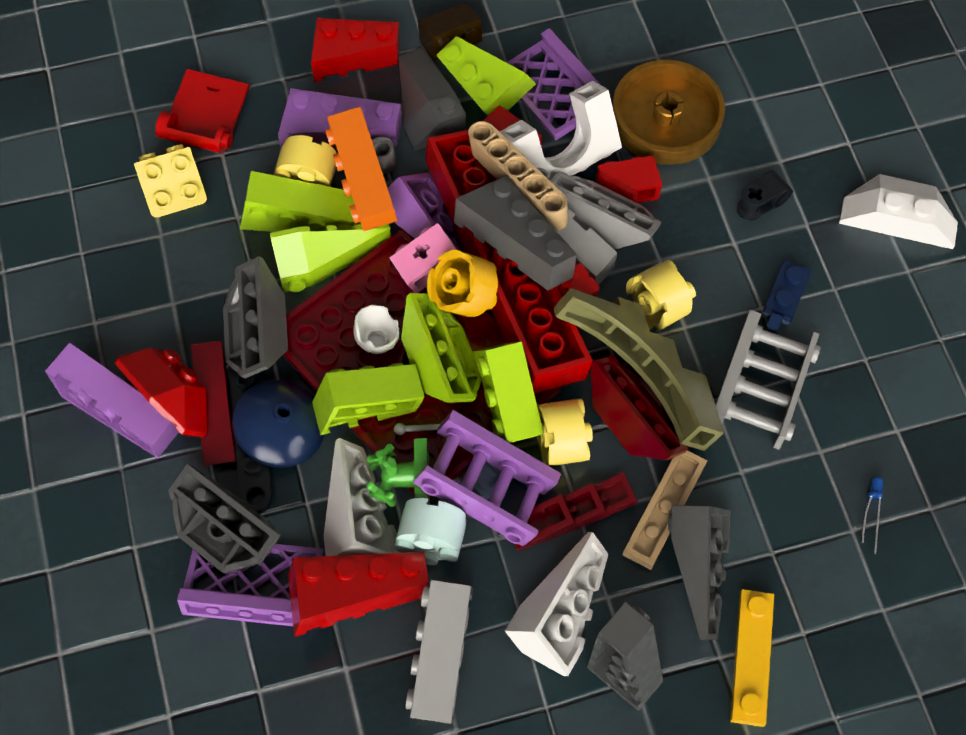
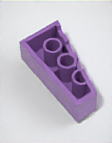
M290 88L278 132L280 147H282L288 137L295 135L313 137L312 142L319 145L322 144V141L329 144L325 129L330 128L327 117L360 106L371 139L387 137L392 141L394 147H397L402 127L401 104ZM336 145L331 146L334 147V150H337Z
M70 342L45 370L62 398L157 458L160 457L179 433L175 428L176 426L171 421L165 419L138 390Z

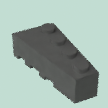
M507 176L456 198L454 223L460 228H468L473 232V237L481 243L486 241L496 248V254L503 259L508 258L518 264L520 271L546 290H550L573 278L577 258L576 252Z

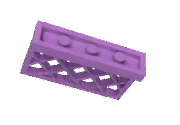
M549 28L541 33L542 40L506 63L516 68H523V72L528 74L529 69H542L540 77H530L537 85L536 92H527L520 100L556 141L576 128V118L570 95L560 94L562 86L574 87L576 90L591 81L600 83ZM540 52L546 55L544 62L531 61L532 57ZM547 70H559V78H545ZM543 85L556 86L554 94L541 93ZM552 101L550 110L538 109V102ZM571 102L569 111L556 110L557 103ZM553 117L567 118L566 123L557 129L552 126Z
M275 544L268 555L279 554L284 561L269 570L264 562L259 563L258 565L265 574L250 583L243 572L252 566L229 572L218 580L210 570L215 566L210 562L205 563L200 554L193 549L184 586L180 588L177 599L182 615L293 626L291 600L288 593L289 583L282 586L275 575L287 567H291L293 558L323 556L324 550L321 548ZM204 573H207L214 582L204 590L192 588L194 580ZM237 576L246 585L237 593L227 592L223 586ZM270 579L278 590L270 596H260L256 588Z

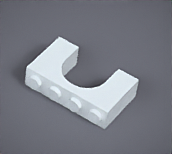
M594 81L569 93L576 118V130L570 144L558 155L545 158L537 130L523 120L500 131L536 168H543L550 174L549 180L559 171L566 173L568 176H573L622 148L609 90Z

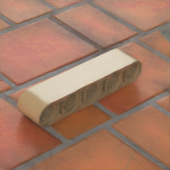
M479 121L471 125L468 135L473 156L497 180L507 176L556 231L564 229L569 222L566 196L492 124Z

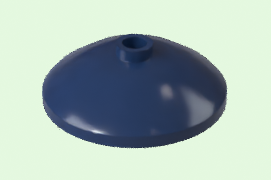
M282 380L265 381L250 387L237 401L232 415V429L238 445L249 457L267 466L284 468L305 462L316 453L324 438V435H320L312 404L314 396L303 387ZM279 411H283V412H285L288 416H287V417H281V416L278 414V412H279Z

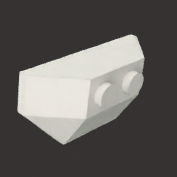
M882 174L872 178L844 197L839 224L949 249L955 247L958 225L957 220L936 186Z

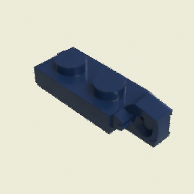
M787 260L783 261L763 310V316L770 318L765 329L766 331L777 334L781 323L786 325L789 322L791 323L812 270Z

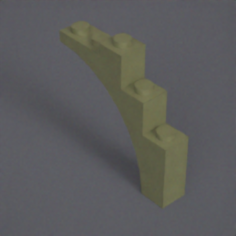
M572 288L553 308L555 317L576 325L597 337L617 352L645 380L665 408L674 425L680 444L705 451L724 434L706 375L682 368L674 340L650 332L642 305L621 297H617L612 303Z

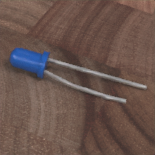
M878 476L871 479V488L868 493L870 500L865 511L862 531V543H864L866 516L871 499H879L874 554H876L880 504L883 491V479Z

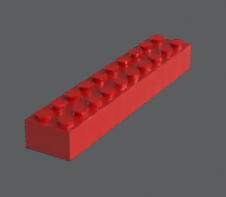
M468 130L428 138L425 162L465 252L484 258L496 266L498 278L497 302L491 310L506 343L522 342L534 394L586 380L593 360L576 325L555 317L553 308L563 298L558 287L546 290L520 271L518 264L508 258L503 259L496 254V248L486 241L481 243L473 237V232L468 228H460L454 223L456 198L497 180L473 156Z

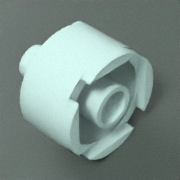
M413 498L406 501L394 548L403 553L424 552L427 565H437L438 560L456 562L466 529L467 520H465V512L454 505L442 501L438 502V506L428 505L427 498Z

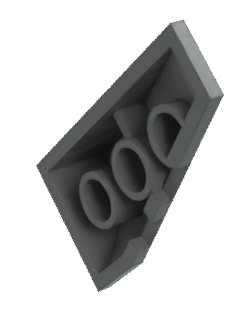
M424 47L400 55L399 70L403 125L413 150L417 151L427 147L428 138L466 130V113Z

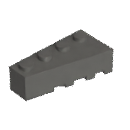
M625 602L598 633L587 668L639 711L661 685L663 677L654 625L649 622L650 617L640 607L636 605L631 607Z

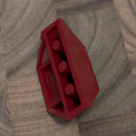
M613 355L592 362L593 408L601 417L603 423L617 437L621 446L630 455L669 460L686 453L688 446L680 444L674 425L662 403L638 375L628 367L619 364V360Z

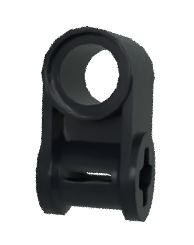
M770 170L743 188L742 199L737 206V213L745 220H756L772 209L783 205L791 197L793 190L774 170Z

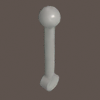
M397 423L394 427V432L397 435H403L405 432L438 430L440 424L405 426L403 423Z

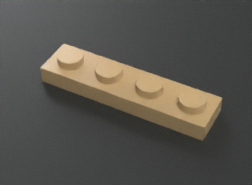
M688 450L686 453L672 459L624 549L623 556L650 570L652 569L671 533L668 529V517L672 513V506H685L708 460Z

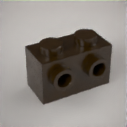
M466 2L417 20L420 43L434 59H438L436 55L456 36L472 45L483 41L481 18Z

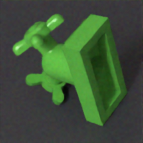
M427 438L414 439L413 462L396 463V454L392 452L394 450L392 444H387L384 449H380L373 455L367 456L366 459L370 463L369 469L371 471L376 470L378 466L382 470V482L379 487L370 481L366 485L367 489L370 490V497L382 503H387L390 507H394L397 502L393 500L395 495L391 492L392 488L414 487L415 498H427V504L430 505V495L423 492L421 487L413 483L414 478L426 465L429 466Z

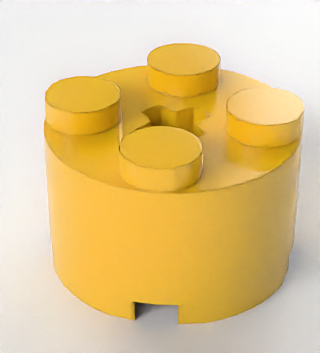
M449 250L438 257L439 263L435 269L431 268L428 274L427 292L430 300L435 302L439 309L465 317H476L496 305L498 278L494 263L460 250Z

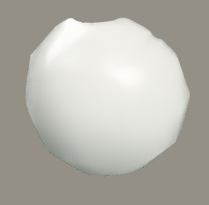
M369 305L361 308L354 320L353 334L355 341L368 353H385L393 349L399 340V323L397 319L394 320L389 315L387 307Z

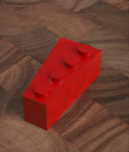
M424 552L293 558L288 573L294 637L306 634L308 630L321 627L323 629L332 626L335 622L353 617L355 619L365 616L367 612L377 609L385 610L421 599L423 589L429 583Z

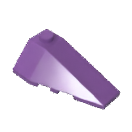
M429 172L400 176L388 187L398 220L394 223L415 239L419 237L425 228L439 223L456 248L465 252Z

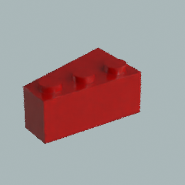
M317 18L311 59L314 83L323 81L322 77L339 74V77L348 76L350 71L364 69V72L398 65L400 49L399 22Z

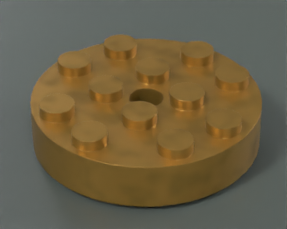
M675 60L650 61L629 71L619 82L614 93L612 105L620 141L624 147L636 156H654L655 162L660 165L687 163L708 152L719 137L725 116L724 97L715 81L701 69Z

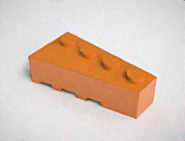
M361 106L328 116L330 128L325 129L330 146L336 145L338 153L333 154L338 172L344 170L346 179L341 180L346 197L352 196L354 205L349 206L354 223L360 222L365 232L398 221Z

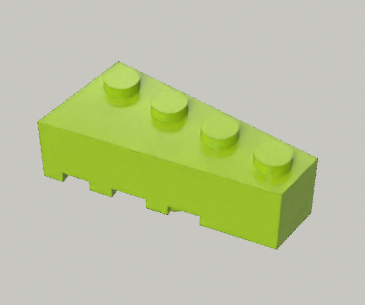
M255 171L250 173L240 230L277 232L309 226L310 231H325L326 226L336 225L338 230H349L352 226L361 223H354L349 206L354 205L352 196L346 197L343 189Z

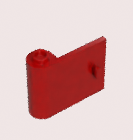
M187 69L170 112L163 110L158 116L155 128L156 136L161 139L223 154L226 149L229 150L232 146V133L250 85Z

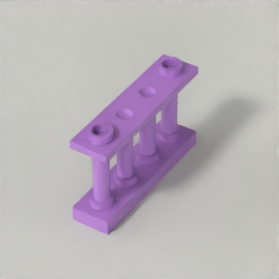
M452 410L441 422L436 432L445 437L446 441L433 469L426 465L414 478L413 483L421 487L422 491L426 494L436 496L458 507L467 515L504 535L509 542L521 546L526 545L537 536L539 531L527 524L539 493L545 495L557 485L561 473ZM457 446L473 454L472 461L461 485L444 476ZM485 461L498 468L501 472L489 500L472 492ZM512 477L528 487L516 517L500 508Z

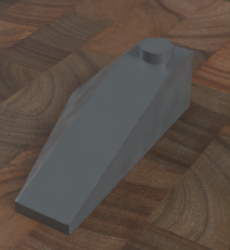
M672 506V513L668 517V529L671 532V540L700 640H718L722 598L717 592L718 587L721 586L722 581H725L726 570L723 569L721 561L722 553H729L731 511L712 506Z

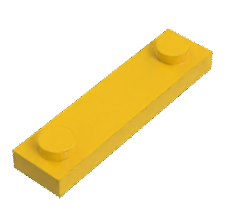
M742 589L739 594L730 722L760 727L766 725L774 594Z

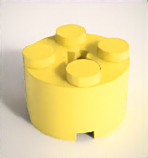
M305 135L290 136L281 147L273 175L331 187L336 169L333 154L337 152L323 141L321 145L312 142L313 137Z
M671 260L660 262L630 278L626 284L627 296L632 294L634 302L642 305L649 329L655 327L657 328L656 331H660L687 316L692 310V299L696 296L693 285L688 281L685 282L682 275L677 271L676 265Z
M582 398L537 405L544 433L537 437L543 463L548 466L590 460L587 442L592 441V428L589 422L584 423L585 407Z

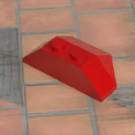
M146 348L117 355L115 359L117 367L145 399L165 419L171 421L176 426L175 428L182 435L204 437L206 435V388L197 379L198 375L180 361L181 356L168 348L165 350Z

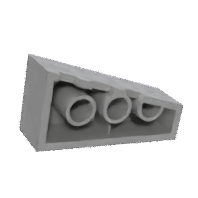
M431 580L430 587H424L421 607H427L425 621L419 620L416 640L422 641L420 655L414 654L412 660L411 675L417 676L415 689L409 688L407 693L406 709L411 710L410 718L449 724L453 722L460 676L459 668H461L464 651L463 640L469 619L468 605L469 600H472L473 593L472 586Z

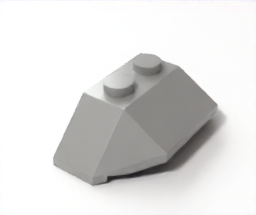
M560 171L550 180L566 196L568 209L576 214L573 220L585 231L591 228L614 250L648 241L661 225V221L654 218L644 206L594 181L578 176H568Z

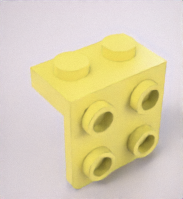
M183 144L167 148V154L156 157L155 152L138 157L140 162L134 163L150 213L153 217L158 218L206 202L207 197L190 147L184 148Z

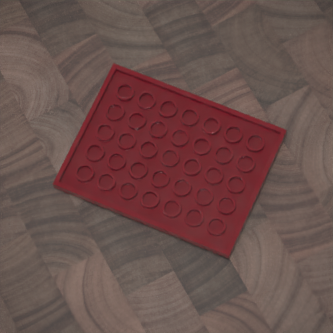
M403 229L399 230L286 315L288 350L283 356L316 392L325 374L335 369L349 371L359 370L365 366L380 368L388 367L395 363L411 365L401 336L406 297L409 293H414V291L406 284L389 258L395 254L400 246L413 241ZM427 287L424 288V289H423L422 291H420L419 293H427V294H428V292H427ZM369 305L387 307L389 315L394 320L397 319L399 323L398 342L393 349L382 354L368 353L357 344L354 338L355 316L361 308ZM486 311L476 317H465L451 313L463 327L472 352L506 343L498 323ZM481 381L476 393V399L473 402L447 403L424 393L425 398L416 412L378 421L377 415L358 420L359 426L350 429L373 454L380 449H384L387 444H392L394 446L392 452L396 454V463L413 462L414 439L427 438L429 467L433 469L446 441L445 437L436 433L437 430L413 431L397 435L394 432V427L397 423H403L405 426L441 424L449 413L454 410L494 434L492 429V420L494 419L491 409L486 403L484 387ZM561 387L534 394L537 405L548 403L561 392ZM457 446L444 476L454 481L468 469L473 454ZM405 487L406 490L415 498L414 487Z

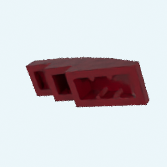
M222 340L192 344L193 371L198 375L197 379L206 388L207 433L204 437H200L204 466L235 462L236 451L232 429L231 400Z
M622 472L597 485L591 483L566 496L559 494L535 506L527 524L538 529V534L524 546L514 544L516 550L519 551L567 534L639 503L625 473Z

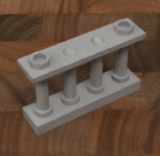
M750 310L718 396L716 409L721 424L725 418L731 420L732 417L776 433L777 438L773 448L779 450L784 440L790 441L796 426V424L791 422L810 362L815 364L820 353L821 346L816 345L819 333L813 332L806 345L763 330V326L758 325L761 313ZM761 341L803 356L799 370L754 355V351L749 350L751 342L757 343ZM752 366L794 381L791 395L789 396L745 380V377L740 375L742 368ZM741 391L786 407L782 422L736 406V402L731 401L733 393L740 394Z

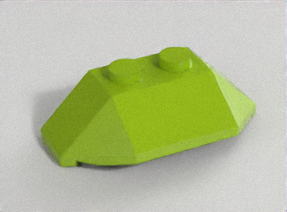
M409 293L406 297L401 340L410 364H416L423 392L447 403L473 402L476 399V393L482 380L463 327L450 312L439 309L436 303L430 300L427 293Z

